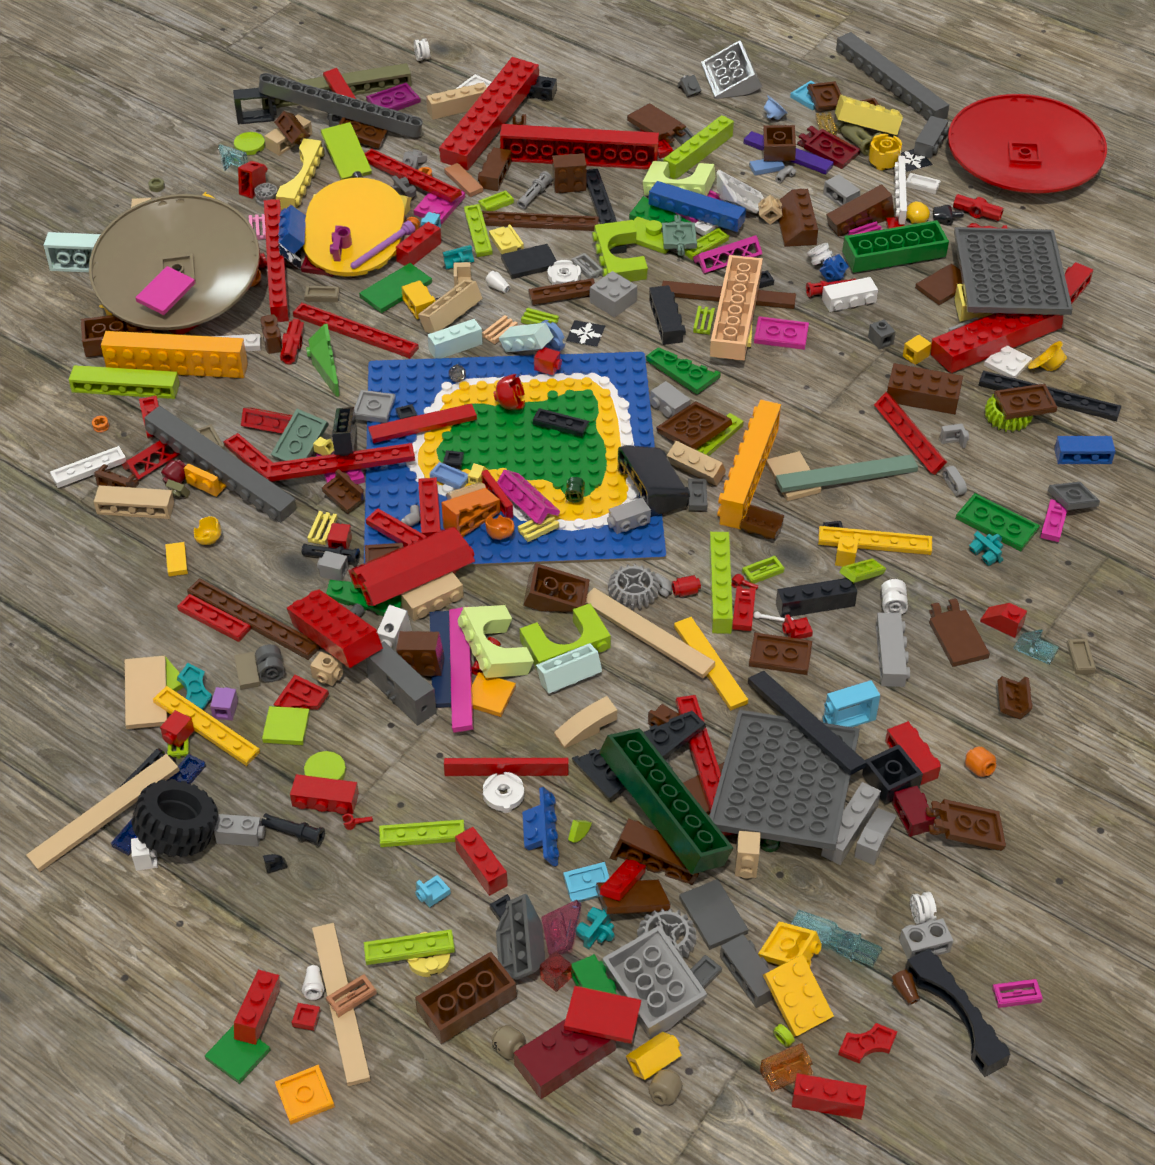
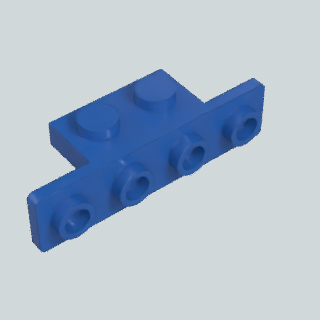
M541 787L539 788L540 805L522 812L524 847L530 851L543 845L544 859L555 867L558 865L559 857L557 848L558 833L555 824L557 817L554 809L556 800L553 793Z

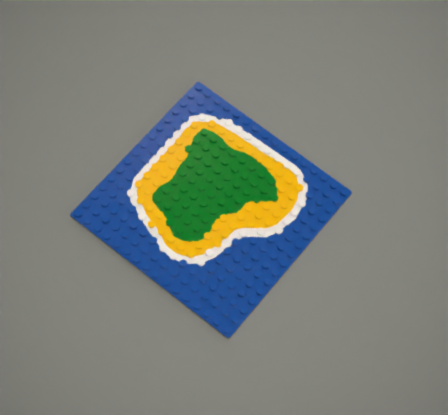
M645 353L560 354L562 365L554 375L534 370L535 355L369 361L368 391L395 394L396 397L388 422L399 420L395 408L413 404L417 415H422L472 403L477 414V420L373 443L368 427L383 423L367 421L366 449L412 443L415 461L366 468L364 563L365 545L398 543L368 526L366 518L377 508L399 521L410 514V507L412 505H418L420 511L418 479L430 478V472L439 462L443 463L446 450L464 452V460L460 471L467 474L470 473L473 463L486 467L496 482L504 469L519 473L560 510L558 516L551 514V516L555 517V521L559 522V528L527 542L518 532V526L532 520V518L508 497L513 504V518H511L515 527L513 534L508 538L497 540L487 534L485 523L463 536L474 551L475 562L463 567L665 559L666 547L662 514L650 517V523L618 534L607 523L610 508L640 498V492L630 475H621L617 469L618 448L624 445L655 447ZM512 374H517L515 377L520 378L525 393L522 396V401L525 400L524 408L518 410L504 409L494 399V391H496L498 381ZM541 408L589 421V426L584 436L580 437L534 425L533 418L538 409ZM571 477L582 478L585 482L584 496L582 501L578 503L569 502L565 498L567 480ZM437 481L441 531L444 529L441 502L447 500V492L457 489ZM500 511L499 514L495 515V516L492 517V518H493V519H496V518H498L499 515H502L503 517H505V516H504V515L502 514V512ZM420 517L419 523H417V524H415V525H413V526H410V527H412L413 529L419 531L420 533H421V517Z

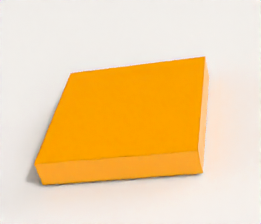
M479 672L472 684L473 709L501 717L516 688V683L497 677L485 678L484 674Z
M319 1065L275 1081V1086L290 1125L335 1107Z

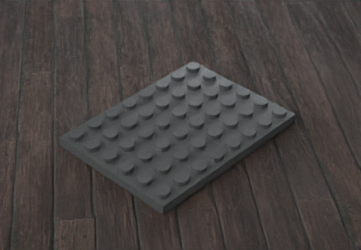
M954 228L968 312L1072 315V304L1054 230Z
M739 710L709 817L722 832L738 834L739 831L760 832V838L836 851L851 775L846 773L786 717ZM823 723L856 752L860 728Z

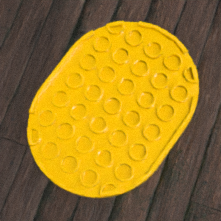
M348 178L334 182L321 189L310 201L305 218V242L303 249L309 261L317 268L338 276L368 274V271L378 270L386 265L387 261L396 255V246L401 243L402 237L357 268L352 269L350 266L352 262L400 230L405 218L404 204L400 195L391 186L369 178ZM336 225L348 227L352 238V245L349 248L342 249L341 261H334L333 254H330V244H333L332 232H335Z

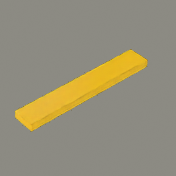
M819 526L818 545L838 547L840 537L859 540V549L932 554V536Z
M689 617L674 623V628L684 643L715 661L714 668L706 676L731 711L748 704V698L693 618Z
M168 686L153 698V703L169 714L176 710L191 717L194 731L245 766L260 753L258 747Z

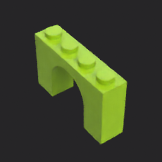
M633 220L594 226L592 240L596 242V254L600 255L599 264L603 266V277L613 271L630 282L647 280L648 267L644 256L619 258L609 251L618 245L636 243L637 231Z
M591 603L573 609V623L581 637L571 644L562 645L550 641L545 636L538 622L519 628L520 642L530 652L536 669L537 664L589 643L598 653L611 648V635Z

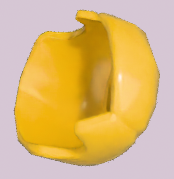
M915 201L907 206L906 219H910L911 224L924 223L929 219V208L922 202Z
M212 516L200 519L199 527L194 528L195 541L201 545L215 543L222 533L218 519Z

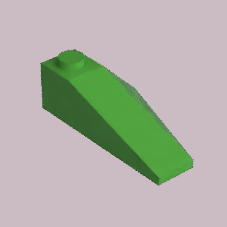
M324 324L308 340L309 347H306L307 357H311L312 365L334 395L338 397L339 388L328 324Z

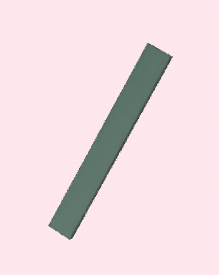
M911 454L776 475L775 480L782 493L917 472L918 465Z

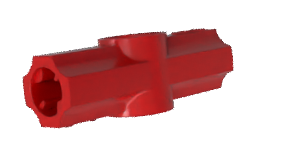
M957 194L953 203V208L969 212L974 218L982 216L1000 221L1004 211L1003 207L990 204L982 197L973 199Z
M299 319L290 321L287 333L283 334L280 360L285 364L295 362L298 350L302 348L304 322H301Z

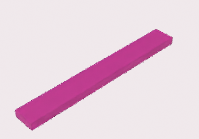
M463 607L449 610L453 733L473 730L471 647L468 641H466L461 627L458 625V617L461 615Z

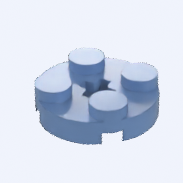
M549 320L542 321L541 323L547 324L553 335V338L544 347L560 352L565 348V343L563 344L562 341L564 335L561 329L553 322L551 324L548 323Z

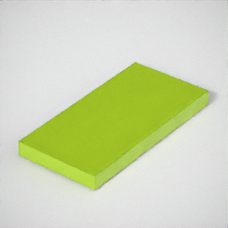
M351 122L321 129V135L341 180L353 178L352 174L356 171H360L362 176L372 174L370 165Z

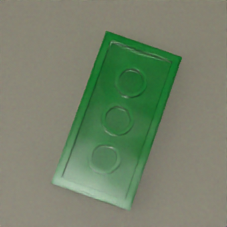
M409 263L361 291L359 296L377 311L383 313L403 301L402 286L421 281L424 286H428L432 283V278Z
M976 493L960 509L955 518L986 535L991 534L994 536L999 534L1002 537V543L1020 552L1040 528V525Z

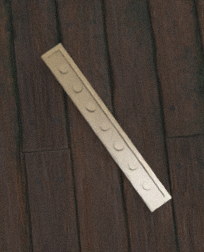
M593 588L587 594L586 604L591 603L596 613L701 678H704L714 668L715 661L596 588Z
M165 754L26 854V856L36 869L41 872L136 803L141 791L153 782L157 783L159 780L165 779L166 781L179 772L178 766Z
M334 923L312 928L327 996L348 984ZM345 994L344 996H342V997H340L339 999H337V1000L335 1001V1003H336L337 1001L341 1000L342 998L346 997L347 994ZM329 1004L347 1086L370 1081L354 1008L338 1018L336 1012L332 1010Z

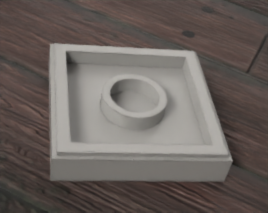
M361 390L354 407L356 419L387 423L396 400L395 394Z

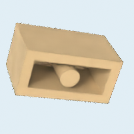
M739 831L735 876L746 879L757 877L760 832Z

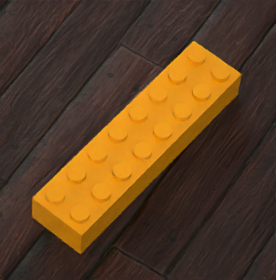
M105 331L101 343L105 366L110 368L177 372L178 375L244 378L248 365L244 338Z
M760 400L758 406L754 407L753 418H750L748 423L749 430L744 432V442H741L739 445V455H735L734 468H730L729 480H725L723 487L724 493H720L718 503L721 505L719 506L717 516L720 517V525L741 530L739 528L741 520L747 514L748 506L751 504L766 460L769 457L779 430L781 404Z

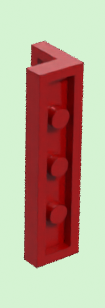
M247 407L243 408L241 426L283 434L293 415Z
M159 440L121 465L125 471L130 469L132 474L136 475V480H139L180 453L175 451L172 455L164 453L167 444ZM150 455H160L159 463L149 462ZM137 463L146 464L144 472L139 475L134 465Z

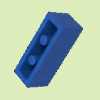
M290 205L280 213L278 243L294 254L305 242L306 215Z
M1057 436L1054 448L1057 464H1112L1115 455L1112 436Z

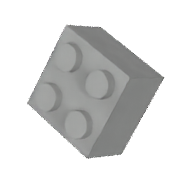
M613 271L590 287V303L614 318L637 302V285Z

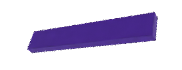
M751 131L744 138L743 144L763 151V135ZM796 148L795 161H791L823 174H827L834 163Z

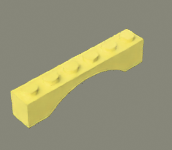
M303 138L299 147L300 160L303 163V167L294 179L280 186L276 194V199H280L281 210L287 209L290 205L297 209L301 205L307 186H310L316 167L319 166L320 159L324 156L322 141Z

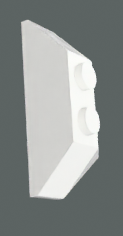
M721 170L717 171V191L720 194V199L744 207L748 212L757 213L759 211L758 203L764 199L761 192Z

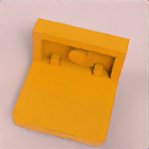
M189 463L184 467L187 484L216 497L226 487L213 474Z

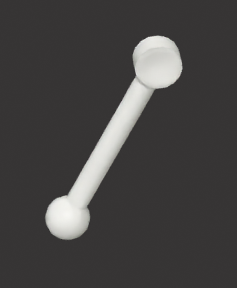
M758 611L753 614L755 619L765 618L781 622L785 621V618L764 615Z

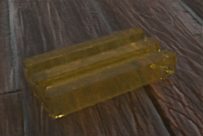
M828 112V115L816 113L815 118L819 130L824 129L821 121L823 120L827 132L837 135V129L831 112Z

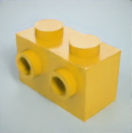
M421 281L402 286V299L416 319H419V313L436 301Z

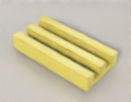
M319 511L307 537L308 542L326 545L331 524L337 521V514L333 513L331 516L328 512L323 514V511ZM329 520L330 522H329V525H328V527H327V529H326V532H325V534H324L322 540H320V537H321L322 533L324 532V529H325V526H326V524H327V521Z
M548 513L542 524H538L532 519L519 525L518 532L529 542L559 528V522L555 521V517Z

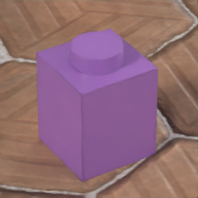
M216 687L210 705L212 717L233 721L238 704L236 689Z

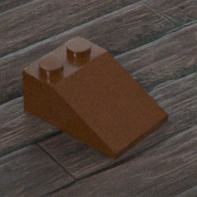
M535 563L528 577L523 606L539 611L573 612V609L586 605L590 579Z

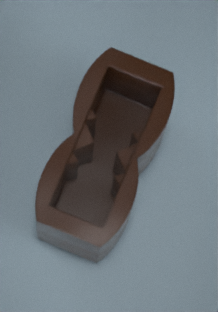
M274 314L262 316L260 322L265 349L268 354L279 353L282 350V340L277 317Z

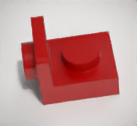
M789 614L785 615V621L782 623L784 634H787L790 638L797 639L812 637L813 630L807 617L792 620Z

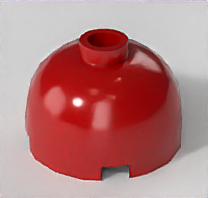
M517 374L508 375L500 379L496 385V391H494L495 401H498L500 406L507 410L522 409L525 405V400L522 401V396L525 395L520 378L515 377Z

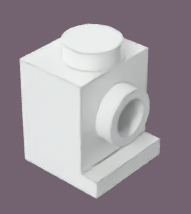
M138 838L131 839L132 859L136 871L158 868L157 851L148 849L146 844H142Z

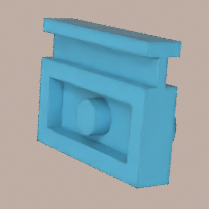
M605 862L563 872L571 904L599 897L596 891V883L606 882L609 879Z

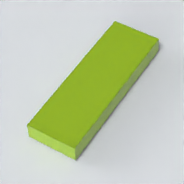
M717 228L697 239V248L684 249V255L693 261L694 256L712 250L729 241V235Z
M872 558L843 566L839 573L855 583L882 575L886 568Z

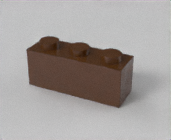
M493 147L491 153H488L487 161L483 163L482 171L478 174V181L483 189L499 191L512 163L511 150Z

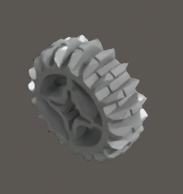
M627 564L626 568L620 566L619 570H614V573L610 575L608 583L609 597L625 607H630L631 610L634 608L640 610L642 606L647 608L649 604H653L660 590L659 580L655 572H651L650 568L644 569L643 565L637 567L636 564L634 566Z
M671 907L668 911L661 909L659 913L654 910V912H651V915L646 914L637 929V935L640 937L660 925L682 958H688L689 953L693 952L697 939L696 929L693 927L692 920H688L687 914L680 916V910L675 913L672 912ZM684 936V939L677 944L676 941L679 940V937Z

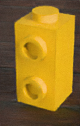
M661 1032L627 1054L626 1058L634 1075L646 1080L682 1056L679 1050L680 1044L674 1035Z

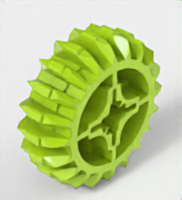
M994 394L985 405V418L988 419V423H992V427H998V430L1004 429L1005 432L1007 430L1014 432L1015 430L1026 429V426L1031 423L1033 416L1005 420Z

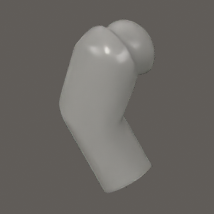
M791 165L783 168L777 174L775 181L782 183L785 176L789 174L792 177L796 173V169Z
M412 505L410 507V514L402 518L401 522L408 526L419 523V506Z
M656 573L659 585L662 587L659 593L667 597L672 592V584L667 578Z

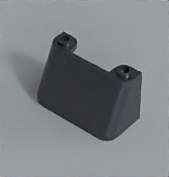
M624 445L618 448L617 469L621 475H630L640 492V498L643 497L651 509L650 517L688 506L690 491L688 487L683 485L664 450L656 447Z

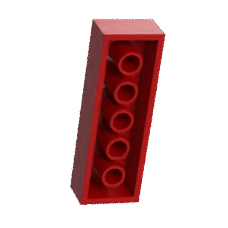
M320 589L310 592L308 596L294 601L292 605L287 607L293 627L348 668L353 667L383 649L377 630Z

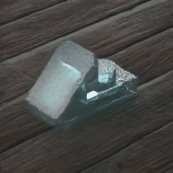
M221 144L218 145L224 171L231 165L239 167L248 163L246 152Z
M1042 629L1022 633L1013 649L1050 665L1059 647L1041 639Z

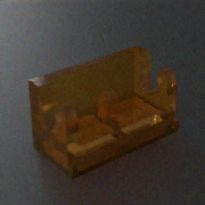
M800 1043L761 1060L760 1073L771 1092H774L794 1083L797 1073L812 1075L813 1071L810 1066L813 1063L803 1043Z

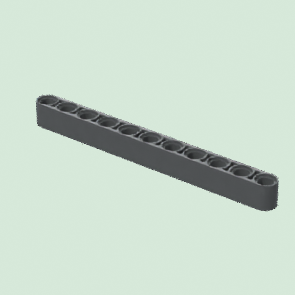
M263 73L259 77L258 90L262 94L409 137L417 138L421 135L423 121L419 117L269 73Z

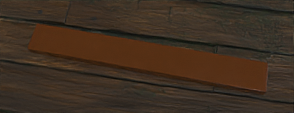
M482 211L486 226L508 227V225H511L512 227L594 231V226L599 223V217Z
M664 280L662 282V286H670L671 292H674L677 298L718 302L723 287ZM758 290L756 305L794 309L796 293Z
M200 578L187 589L188 595L191 594L249 624L252 630L307 660L321 648L306 635Z

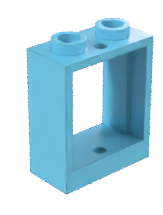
M872 680L828 693L826 703H824L823 723L855 727L876 720L880 693Z

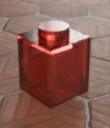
M557 951L540 964V979L555 992L572 978V964Z

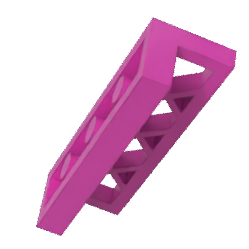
M755 235L694 256L693 259L695 263H700L704 274L727 266L729 255H733L735 250L742 251L741 256L756 257L763 253ZM754 244L757 252L752 254L747 249L750 245ZM720 255L728 256L726 263L718 260ZM710 259L714 263L711 268L707 269L704 260Z
M503 470L497 481L498 485L536 523L542 524L548 513L556 516L559 515L560 510L523 476L516 472Z

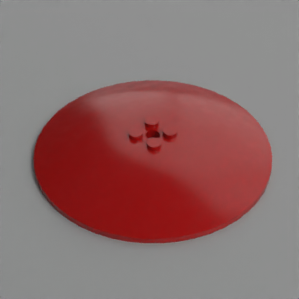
M1004 94L978 100L963 108L954 117L948 132V143L951 153L966 171L991 185L1017 192L1053 193L1080 186L1092 179L1101 170L1107 155V143L1103 132L1091 118L1068 104L1036 95Z

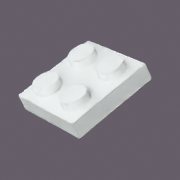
M1006 346L1001 349V352L991 355L984 362V366L1004 376L1017 378L1032 362V358Z

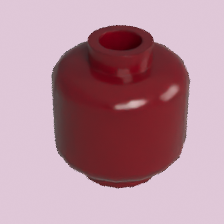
M171 460L161 471L164 477L162 481L166 484L169 479L182 484L186 479L184 471L186 464L181 460Z

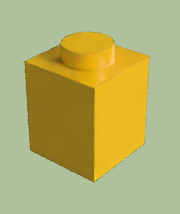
M917 335L904 344L903 357L916 365L929 357L932 343L921 335Z
M840 537L835 566L843 567L855 563L859 540Z

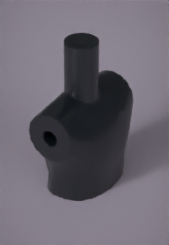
M948 204L933 207V220L942 222L945 225H951L954 218L964 217L963 211H952L951 206Z

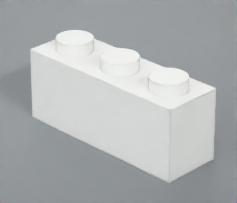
M871 277L823 287L822 300L829 312L871 304L877 300L878 288Z

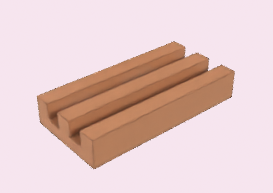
M365 974L327 996L326 1001L331 1005L332 1010L336 1012L339 1018L376 995L377 992ZM363 983H365V985H363V986L360 987L359 989L353 990V989L357 988L358 986L362 985ZM345 994H347L346 997L342 998L341 1000H339V1001H337V1002L335 1003V1001H336L337 999H339L340 997H342V996H344Z

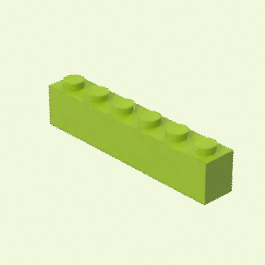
M721 115L666 156L663 162H668L669 177L674 180L678 179L733 137L734 121Z
M74 365L69 377L72 393L135 397L157 396V398L175 399L180 386L178 373L173 371Z
M710 532L709 559L712 633L731 634L733 612L729 532Z

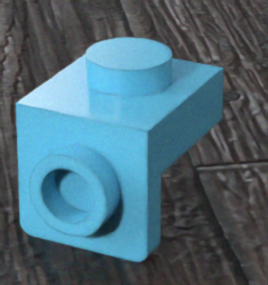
M438 875L424 884L420 880L416 882L417 891H415V894L429 908L451 894L450 888Z

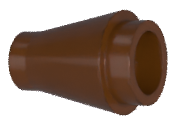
M905 969L891 977L893 980L892 985L906 1000L908 1005H912L920 1000L912 973Z

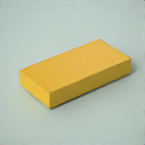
M185 543L165 544L168 576L188 574Z

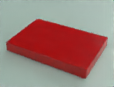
M574 986L564 1023V1030L632 1044L641 1000Z

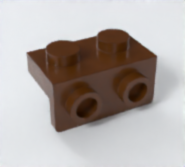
M338 469L335 471L336 477L322 487V492L348 514L364 501V490L359 484H355L347 473H343Z
M750 504L746 516L741 520L739 528L745 529L748 533L760 534L766 539H775L781 532L784 515Z
M1001 676L997 680L1000 712L1022 719L1032 710L1033 706L1029 678L1024 677L1017 682Z

